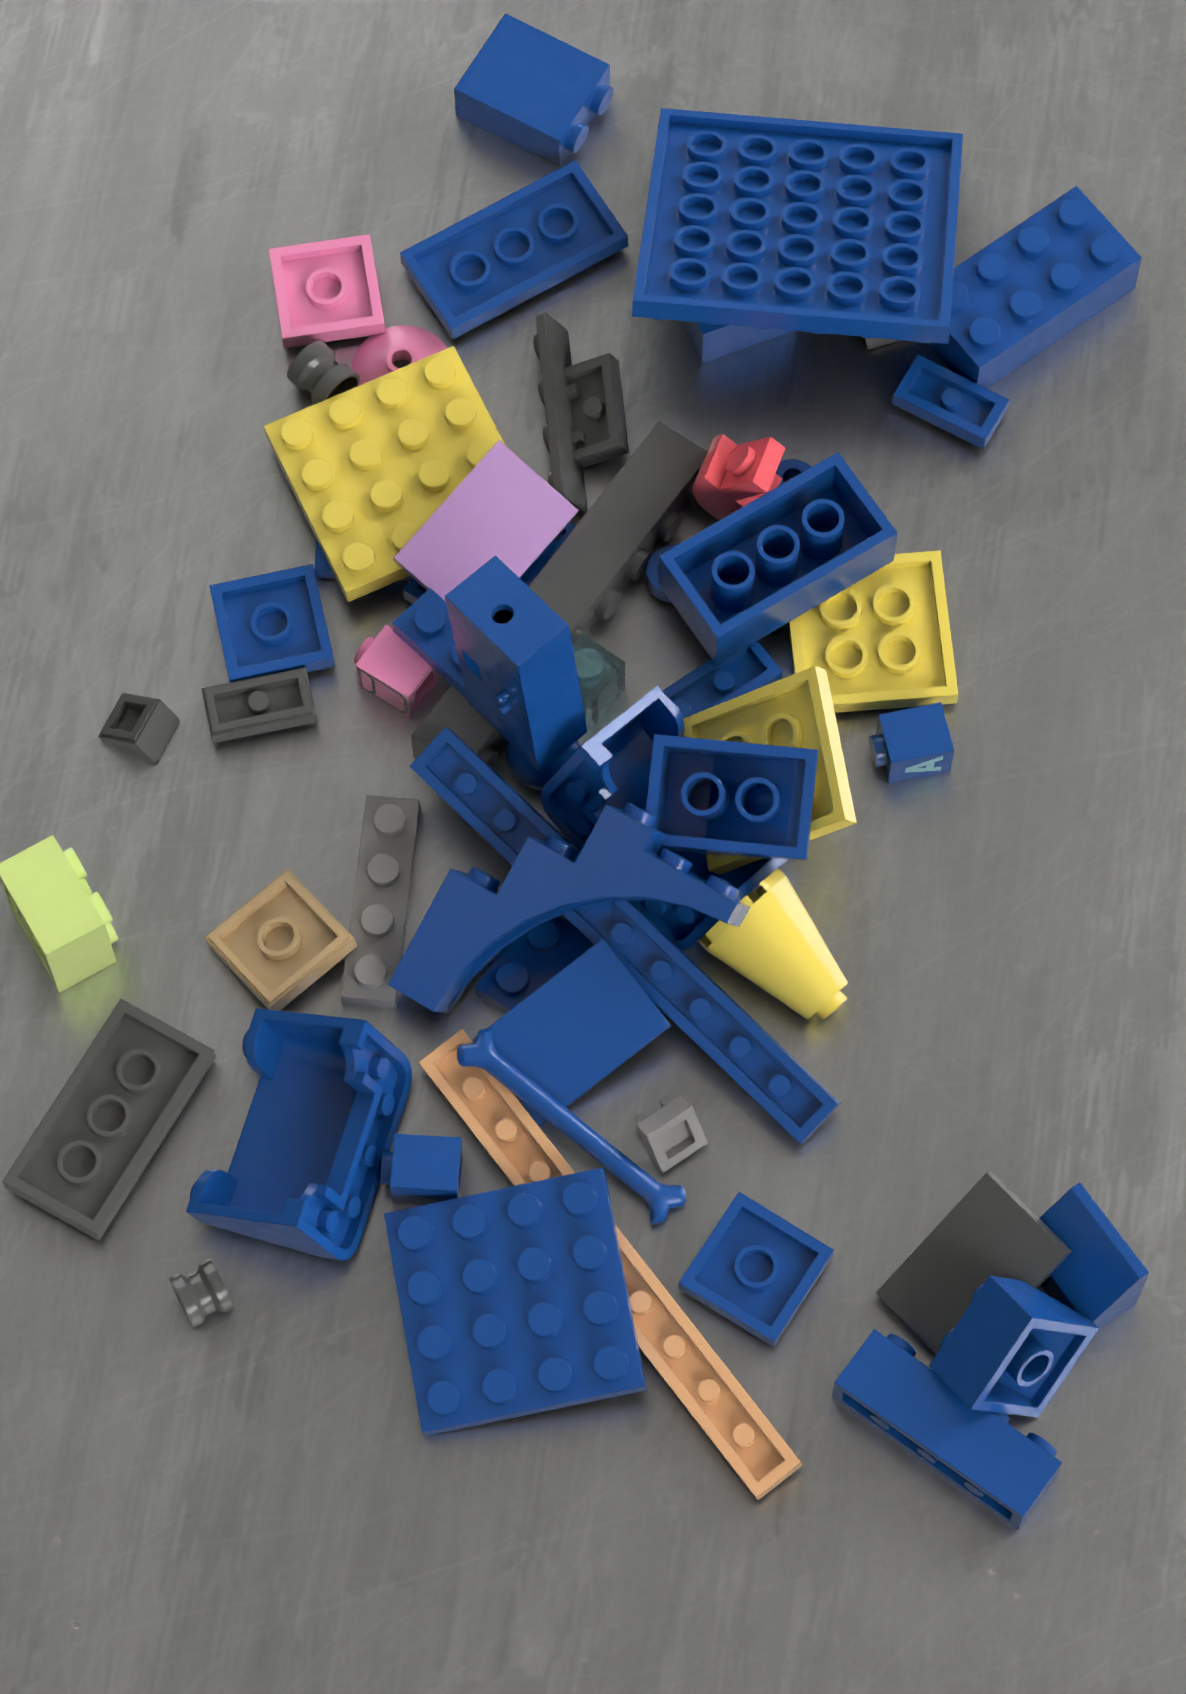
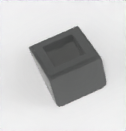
M122 693L98 737L103 742L139 758L157 763L179 726L180 720L160 699Z

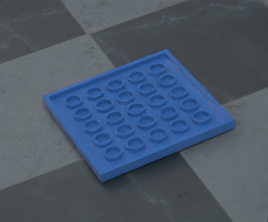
M661 108L633 294L632 317L700 322L708 325L746 326L764 330L780 329L810 332L813 334L826 333L860 336L868 339L883 338L914 341L917 343L948 344L963 134Z

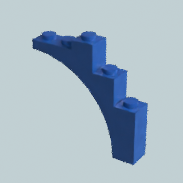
M627 802L623 810L606 805L577 859H574L578 852L577 848L549 834L545 842L527 837L499 891L497 888L501 881L474 866L471 867L468 873L450 869L388 985L434 1012L450 1013L472 979L504 947L535 926L572 910L613 901H662L690 907L726 924L740 927L750 907L736 900L740 890L726 881L710 875L707 882H704L688 873L693 863L676 853L663 848L660 856L656 855L667 835L652 827L656 820L655 816Z

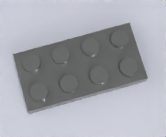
M120 999L2 1181L4 1187L99 1241L215 1060L216 1054L214 1049Z

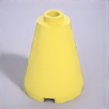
M777 868L759 883L761 886L756 891H752L740 901L750 907L740 927L726 924L719 920L699 940V943L709 953L805 1019L809 1020L817 1013L824 1021L848 999L840 991L848 982L789 879L780 868Z

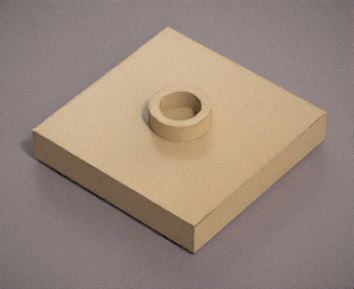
M288 869L204 937L208 946L267 1009L279 1011L358 947L354 937Z

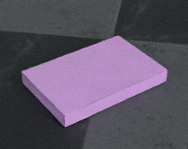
M499 440L398 552L393 561L426 590L431 588L446 601L445 595L495 555L520 578L579 510Z

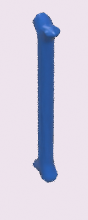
M492 1028L479 1030L473 1043L462 1044L458 1047L457 1060L460 1066L484 1069L643 1197L649 1207L651 1224L664 1222L669 1209L682 1207L685 1204L686 1193L684 1187L681 1185H664L655 1180L501 1056L493 1043Z

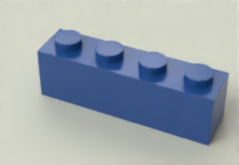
M874 1329L834 1382L832 1397L1018 1530L1058 1475L1062 1462L1054 1457L1057 1454L1055 1448L1045 1439L1030 1432L1027 1436L1020 1433L1008 1424L1010 1418L1007 1414L971 1410L932 1369L914 1357L916 1351L908 1342L893 1333H889L885 1337Z

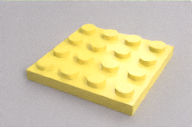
M454 346L263 426L266 438L347 602L410 576L393 561V558L499 440L505 445Z

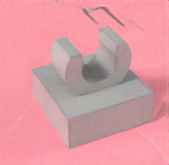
M682 1095L674 1100L663 1097L659 1100L662 1108L646 1118L642 1113L635 1116L636 1127L649 1157L662 1173L708 1143L693 1106Z

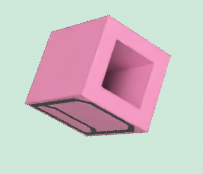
M388 625L383 627L375 639L371 636L368 637L358 649L354 659L358 687L410 719L441 679L440 674L393 632V629Z

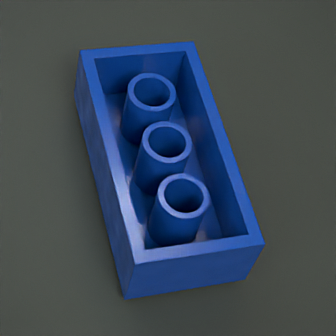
M1075 186L954 268L948 344H928L954 373L988 389L1135 289L1142 257L1078 186Z
M839 452L659 555L658 583L717 665L894 561L897 531Z

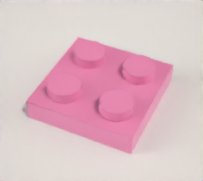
M370 234L269 249L284 348L309 345L320 340L329 342L385 333Z

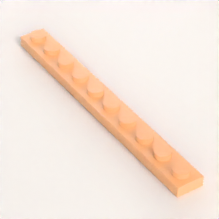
M463 1029L419 1061V1064L513 1186L575 1173L509 1089L484 1069L479 1067H462L459 1065L457 1060L458 1047L462 1044L473 1043ZM616 1226L639 1348L757 1500L761 1499L803 1466L801 1461Z

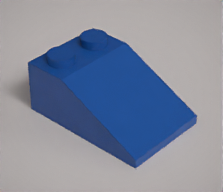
M654 734L646 812L656 817L652 827L667 835L659 850L665 848L670 851L697 854L807 860L819 750Z

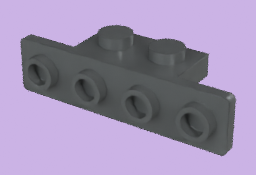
M547 312L536 315L537 334L533 338V345L541 364L542 380L538 383V392L545 406L547 426L543 428V439L550 453L552 472L548 475V484L579 510L576 514L579 516L588 511L583 468L629 453L619 361L613 355L607 353L572 365L567 329Z

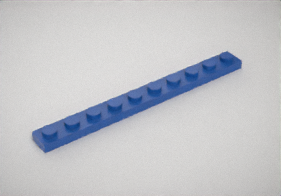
M445 727L409 766L511 865L516 860L527 837L545 842L550 834L572 845L449 727ZM579 851L577 852V854H576V856L574 857V859H577V857L579 856V854H580ZM613 901L578 908L563 914L594 945L604 938L650 999L800 1144H804L841 1105L823 1085L631 901Z

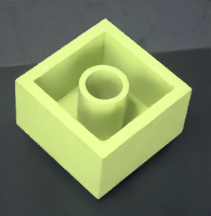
M54 835L1 862L0 882L12 912L58 992L61 993L116 963V957L111 944L119 939L111 924V921H113L111 914L98 892L92 893L85 879L87 874L72 847L62 851Z

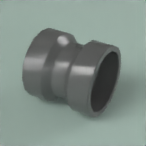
M321 340L309 344L300 351L287 371V378L298 389L308 390L311 393V399L314 404L355 388L360 381L359 375L349 365L338 364L335 360V352Z

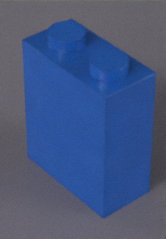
M505 13L454 88L456 116L560 167L570 151L577 153L582 147L588 134V124L594 115H602L611 102L614 88L610 86V64Z

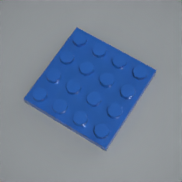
M603 1167L384 1213L422 1433L425 1436L647 1390L610 1193Z

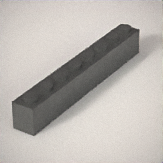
M658 421L528 586L569 625L575 659L581 655L591 638V632L589 631L601 617L606 620L613 614L622 597L620 591L630 578L637 581L644 574L647 562L652 555L651 551L661 539L667 542L675 534L683 518L681 513L690 501L698 503L693 495L692 488L707 451ZM450 685L411 735L413 757L417 758L445 727H449L485 762L493 767L498 757V752L496 751L505 738L468 703V700Z

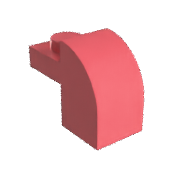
M724 434L717 435L710 443L692 488L696 501L708 513L721 520L775 489L782 480L776 474L785 447L772 437L737 445Z

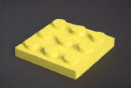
M941 550L895 554L894 561L788 622L793 674L813 666L826 670L835 713L917 707L942 702V705L955 704L958 701L959 694Z
M817 666L810 667L683 719L685 723L683 737L819 750L809 841L857 823L826 670ZM705 854L708 871L720 875L763 859L759 857Z

